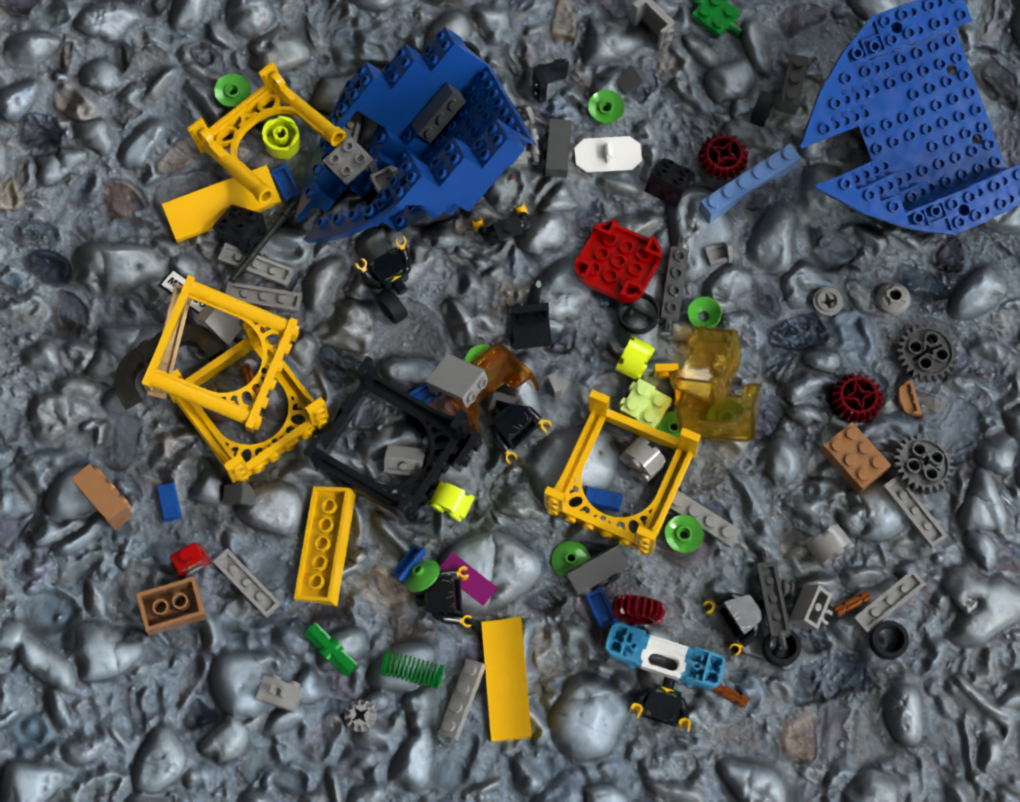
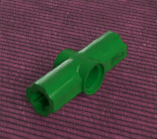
M317 623L311 625L304 633V636L318 649V652L345 677L350 675L358 666L344 651L343 646L334 637H330Z

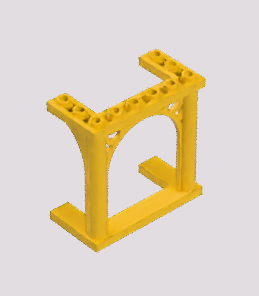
M188 275L141 384L145 390L150 392L157 388L243 423L246 431L253 433L254 430H259L262 423L260 411L262 408L266 409L270 398L267 395L269 390L273 391L277 383V380L274 379L276 373H281L285 364L282 361L284 354H289L292 347L291 342H296L299 335L300 326H298V320L291 317L288 320L196 282L195 277ZM192 299L245 321L257 333L263 350L262 363L255 378L243 388L228 393L213 392L158 370L186 303L191 304ZM261 327L265 328V330L266 328L271 329L264 334L260 332ZM272 334L278 335L279 341L276 344L268 345L265 343L267 336ZM277 348V350L271 353L272 357L267 355L269 349ZM266 368L267 373H262L261 370ZM255 384H258L260 387H257L258 396L252 390V387ZM244 392H249L252 395L253 403L251 405H246L242 401V394ZM232 396H237L239 405L235 404L236 401L230 400Z
M243 323L242 327L246 338L186 378L185 381L200 386L253 349L262 360V345L255 330L248 323ZM261 327L260 332L264 334L266 332L265 328ZM267 336V338L265 339V343L268 344V345H272V344L269 342L268 336ZM269 349L267 355L272 357L271 353L276 349ZM286 363L281 373L277 372L275 376L288 398L289 409L286 421L276 435L258 444H239L229 440L221 434L201 406L168 393L172 402L178 404L223 465L233 484L240 481H248L249 476L261 472L269 462L277 461L282 453L286 450L291 451L297 445L296 443L311 437L313 431L324 428L330 420L326 403L322 397L314 400ZM178 369L170 373V375L184 380ZM297 405L298 409L301 408L302 410L294 411L293 407ZM300 415L305 418V422L294 424L291 419L293 416ZM289 427H293V428H294V429L290 430L289 433L286 432V429H287V428H289ZM233 448L239 449L236 456H234L235 452L232 451ZM261 448L263 451H260L256 456L255 451ZM245 450L251 451V459L248 462H245L241 456Z
M592 389L589 395L588 418L554 488L547 486L544 492V509L553 516L560 515L565 517L564 519L569 523H579L588 531L593 532L595 530L600 532V535L606 539L614 538L625 547L630 545L637 548L636 551L641 554L647 555L648 553L652 555L658 533L690 461L697 454L701 435L682 428L680 436L677 438L610 410V396ZM604 422L613 424L676 451L654 500L646 509L633 516L613 517L598 511L587 500L582 488V472ZM574 486L578 488V492L570 493V491H573ZM579 497L582 499V503L577 507L569 505V501L572 498ZM584 507H586V508H588V509L590 510V512H589V513H586V511H580V510H582ZM643 516L647 517V519L644 520V522H646L645 526L642 520H640V518ZM631 521H635L639 525L636 534L629 530L628 524ZM617 523H623L625 530L621 526L617 527Z

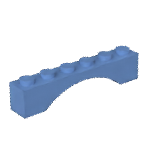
M791 144L785 146L701 200L698 210L710 224L758 187L773 179L782 177L797 168L801 159L800 155Z

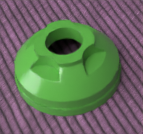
M703 296L694 299L689 304L687 316L693 327L705 331L717 326L722 317V310L716 300ZM704 312L709 316V319L705 322L700 321L698 314Z

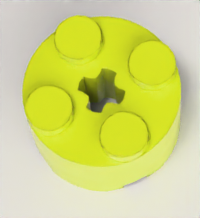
M279 116L273 120L270 119L265 123L262 129V137L266 151L277 159H291L301 146L300 133L296 123L291 118Z
M631 336L615 370L634 380H638L643 375L655 348Z
M440 481L430 500V506L439 513L448 512L451 518L461 522L462 519H465L475 497L471 494L467 496L465 495L466 491L447 482L444 484L443 481Z

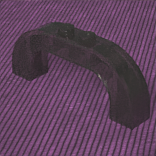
M185 324L179 348L188 345L195 346L203 351L209 362L226 352L218 337L207 328L199 325ZM163 331L157 333L149 341L145 340L139 343L138 347L123 357L117 367L114 379L115 390L125 410L143 401L136 390L135 380L140 370L150 364Z

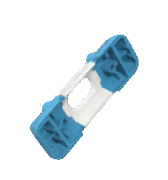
M615 623L611 626L605 645L608 657L624 663L629 669L637 667L683 682L686 687L696 686L709 691L721 684L726 666L725 658L720 654L699 647H687L647 634L645 630L623 623ZM657 654L673 659L677 663V669L671 671L649 663V656Z

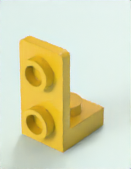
M678 363L655 364L654 377H659V379L673 377L674 405H678L680 399H683V388H679V381H682V370H678Z

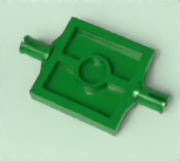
M690 0L698 6L692 13L691 18L717 38L729 30L737 36L741 34L742 29L738 28L734 23L741 16L742 12L728 1Z

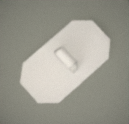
M630 136L587 138L574 147L576 165L586 173L633 170L642 162L641 144Z

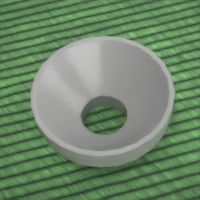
M889 282L878 290L876 304L883 313L897 316L903 314L909 307L910 293L902 284ZM890 292H899L901 298L898 300L892 299Z

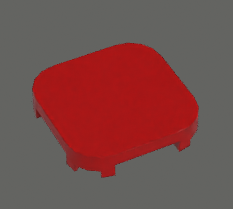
M611 219L610 222L597 223L593 227V232L579 257H576L575 277L584 286L624 303L639 300L645 293L660 265L663 251L657 242L658 239L653 236L649 239L618 225L617 220Z

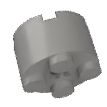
M638 437L622 453L619 459L630 468L629 472L633 477H641L648 483L663 468L666 459L656 447L651 448L648 445L650 442L647 439Z
M835 524L828 528L827 532L818 535L812 540L807 548L820 566L825 569L832 563L838 562L844 552H849L855 546L841 527Z

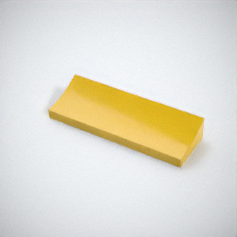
M265 165L251 170L274 190V197L267 204L259 203L254 195L234 177L163 203L162 206L176 242L179 243L213 230V225L231 205L261 212L282 204L268 166Z
M313 486L294 600L331 606L338 605L356 493L350 488Z
M521 616L481 622L491 742L531 739Z

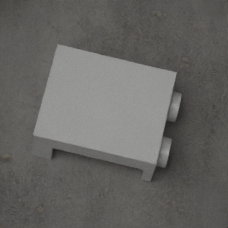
M637 0L634 2L630 22L636 26L643 20L659 36L657 48L661 50L663 47H668L673 41L676 22L653 0Z
M450 354L445 356L426 380L430 393L437 395L440 391L461 401L466 409L475 401L476 396L486 387L488 382L484 369Z

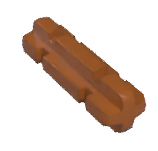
M247 364L241 367L246 385L254 379L251 365ZM257 384L253 385L252 390L258 396ZM248 393L250 400L253 401L252 395Z
M864 591L859 596L856 595L843 601L842 604L835 605L833 607L834 612L837 616H840L846 611L849 612L861 606L862 603L869 602L871 597L867 591Z
M722 683L717 688L711 690L733 703L736 702L742 708H745L749 701L748 697L740 696L737 691L727 686H722Z

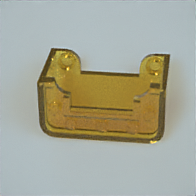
M694 326L692 332L687 337V344L690 345L689 355L682 371L676 369L674 373H671L670 384L678 391L713 407L721 408L741 362L738 331Z
M685 380L676 407L679 433H681L682 428H686L700 434V440L750 442L754 440L759 416L761 384H746L742 389V395L705 394L704 386L700 382Z

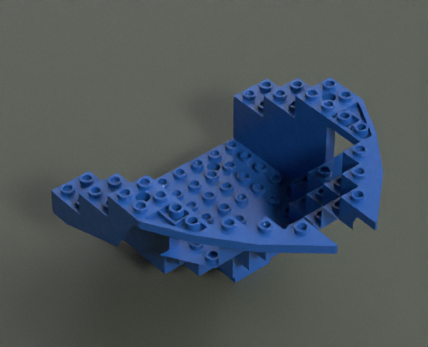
M916 0L876 14L867 20L844 48L817 94L798 148L807 147L859 126L872 162L814 185L813 188L865 216L909 230L950 236L985 223L988 219L1013 210V207L1020 205V164L1010 167L1005 165L956 32V28L972 21L965 0ZM948 66L954 68L953 75L947 73ZM974 135H977L980 139L978 145L972 141Z
M444 27L436 34L432 43L424 49L423 54L405 44L396 52L392 61L386 64L383 72L365 61L362 66L358 67L351 80L346 82L328 118L333 125L341 129L356 111L377 122L378 126L365 151L375 160L378 171L392 165L397 168V174L391 177L389 183L377 194L376 199L371 205L365 208L357 204L350 212L341 208L333 216L327 211L346 188L362 197L366 196L373 187L369 179V175L372 173L369 170H364L348 185L344 184L323 162V159L338 146H332L321 136L308 169L295 219L302 222L312 208L325 211L324 215L318 218L314 227L303 239L308 243L343 239L373 226L378 227L381 222L399 232L417 221L423 220L427 215L434 220L443 212L452 216L459 207L469 212L505 169L511 166L524 152V147L528 143L535 146L537 144L492 67L467 48L460 36ZM447 82L461 92L466 102L433 142L430 143L416 133L411 123Z

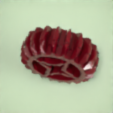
M721 132L719 137L715 134L712 135V139L708 137L706 142L702 143L699 150V162H702L700 166L705 168V174L710 172V177L713 178L715 175L718 181L721 177H724V180L727 181L728 176L733 180L735 175H741V172L745 170L748 163V151H745L747 147L742 145V139L737 141V136L730 137L729 132L726 136H723ZM731 149L736 153L737 158L731 153ZM709 154L716 160V164L711 160Z
M861 372L857 374V377L854 373H851L849 377L844 375L843 380L839 379L837 381V385L833 387L835 392L831 394V397L834 398L832 405H837L835 411H841L840 417L846 415V421L853 418L854 424L858 422V419L861 423H864L866 419L872 420L873 416L878 415L877 410L882 409L881 403H883L884 398L880 396L883 395V391L878 390L880 384L874 385L875 378L871 381L868 380V374L865 377H862ZM851 386V393L843 397V390ZM872 399L871 407L864 410V402Z
M620 594L615 596L612 602L611 614L625 622L658 625L662 623L665 616V605L658 600L645 596Z

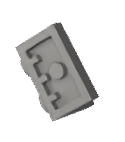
M351 136L323 159V162L346 185L364 170H369L372 174L379 170L375 160Z

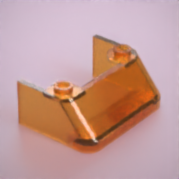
M496 344L470 362V364L484 369L488 378L486 387L476 396L475 401L466 408L461 401L451 396H446L457 412L462 410L467 413L469 426L474 431L483 434L477 422L480 416L477 404L493 393V391L497 390L504 383L511 388H517L525 382L536 392L540 389L533 372L504 345Z

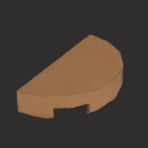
M911 379L899 388L897 403L906 414L913 417H921V409L913 380Z

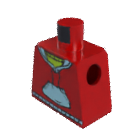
M196 542L170 555V565L178 581L212 564L205 548Z

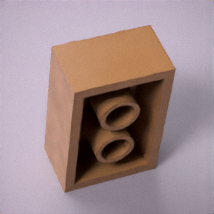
M853 422L825 443L820 450L821 454L858 495L887 472L891 466Z
M89 463L71 478L78 489L115 531L134 516L130 511L132 506L122 494L120 495L117 488L110 480L108 481L97 466L93 468Z
M194 576L136 593L145 631L149 636L207 619L198 581Z

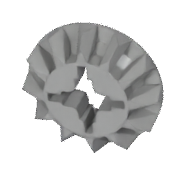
M821 288L813 297V306L816 308V312L821 313L823 316H833L842 309L843 298L834 288ZM825 298H828V301H832L830 308L827 304H823Z
M358 699L351 702L345 709L344 719L351 730L364 732L374 725L377 715L374 706L370 702ZM355 709L359 710L360 712H365V723L360 718L357 720L355 719V717L357 716Z

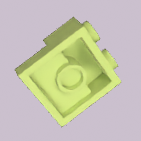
M639 378L637 383L633 381L628 390L630 392L629 396L622 398L619 404L621 408L620 414L657 428L673 399L657 391L655 386Z

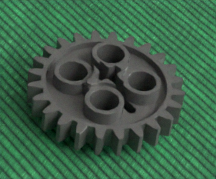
M919 323L917 329L911 326L910 331L906 330L904 332L905 336L902 335L899 340L901 342L897 344V347L900 349H897L896 354L901 356L898 357L897 361H903L900 368L906 367L905 374L911 372V379L917 376L918 382L925 378L926 383H929L930 379L936 383L938 378L943 380L945 375H950V370L953 371L956 366L954 364L958 362V359L955 357L958 356L959 352L954 350L958 345L952 344L955 338H948L950 332L943 333L944 327L937 330L936 324L930 328L929 323H926L925 327ZM927 338H931L934 344L929 343ZM910 347H916L918 352L912 351ZM936 354H941L944 360L939 359ZM920 362L926 363L928 368L922 367Z
M917 433L915 437L910 435L907 439L904 438L896 446L897 449L893 452L895 456L891 460L896 463L892 468L898 469L895 476H901L899 482L905 481V488L910 485L912 486V492L918 489L920 495L924 491L929 495L931 492L935 494L939 489L942 490L950 482L949 479L953 477L951 472L955 469V467L950 465L954 460L948 459L951 452H945L947 446L941 447V440L936 443L934 442V436L929 440L927 434L921 438L920 434Z

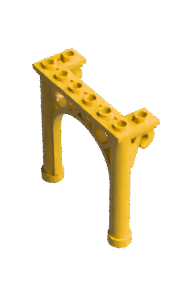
M274 62L269 63L258 72L264 85L214 125L208 128L204 120L200 118L187 128L201 154L207 153L248 189L261 204H267L273 199L274 190L243 164L237 156L241 139L254 125L271 116L290 114L304 121L332 146L341 145L346 138V133L343 129L333 125L285 85L286 83L279 74ZM269 102H275L273 107L263 109ZM281 102L285 103L287 106H281ZM234 134L233 139L222 141L227 135ZM230 148L231 154H229L225 149Z

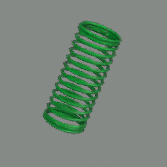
M387 649L385 651L380 668V674L384 676L387 673L388 676H391L392 674V677L394 678L396 676L397 679H399L401 676V680L405 678L406 681H408L410 678V683L414 680V683L416 684L418 682L419 685L423 681V686H425L427 683V687H430L431 685L432 689L434 688L437 690L439 688L444 671V665L440 664L436 680L434 682L438 663H436L434 672L430 680L431 670L433 666V662H431V666L425 681L429 661H427L426 667L421 679V673L425 660L423 659L418 677L416 679L420 658L418 659L417 666L412 677L416 657H414L412 667L408 675V669L412 656H410L406 671L403 676L407 655H405L403 666L399 674V668L403 657V654H401L398 667L394 674L395 665L399 653H396L395 661L390 672L394 651L391 654L390 662V650Z

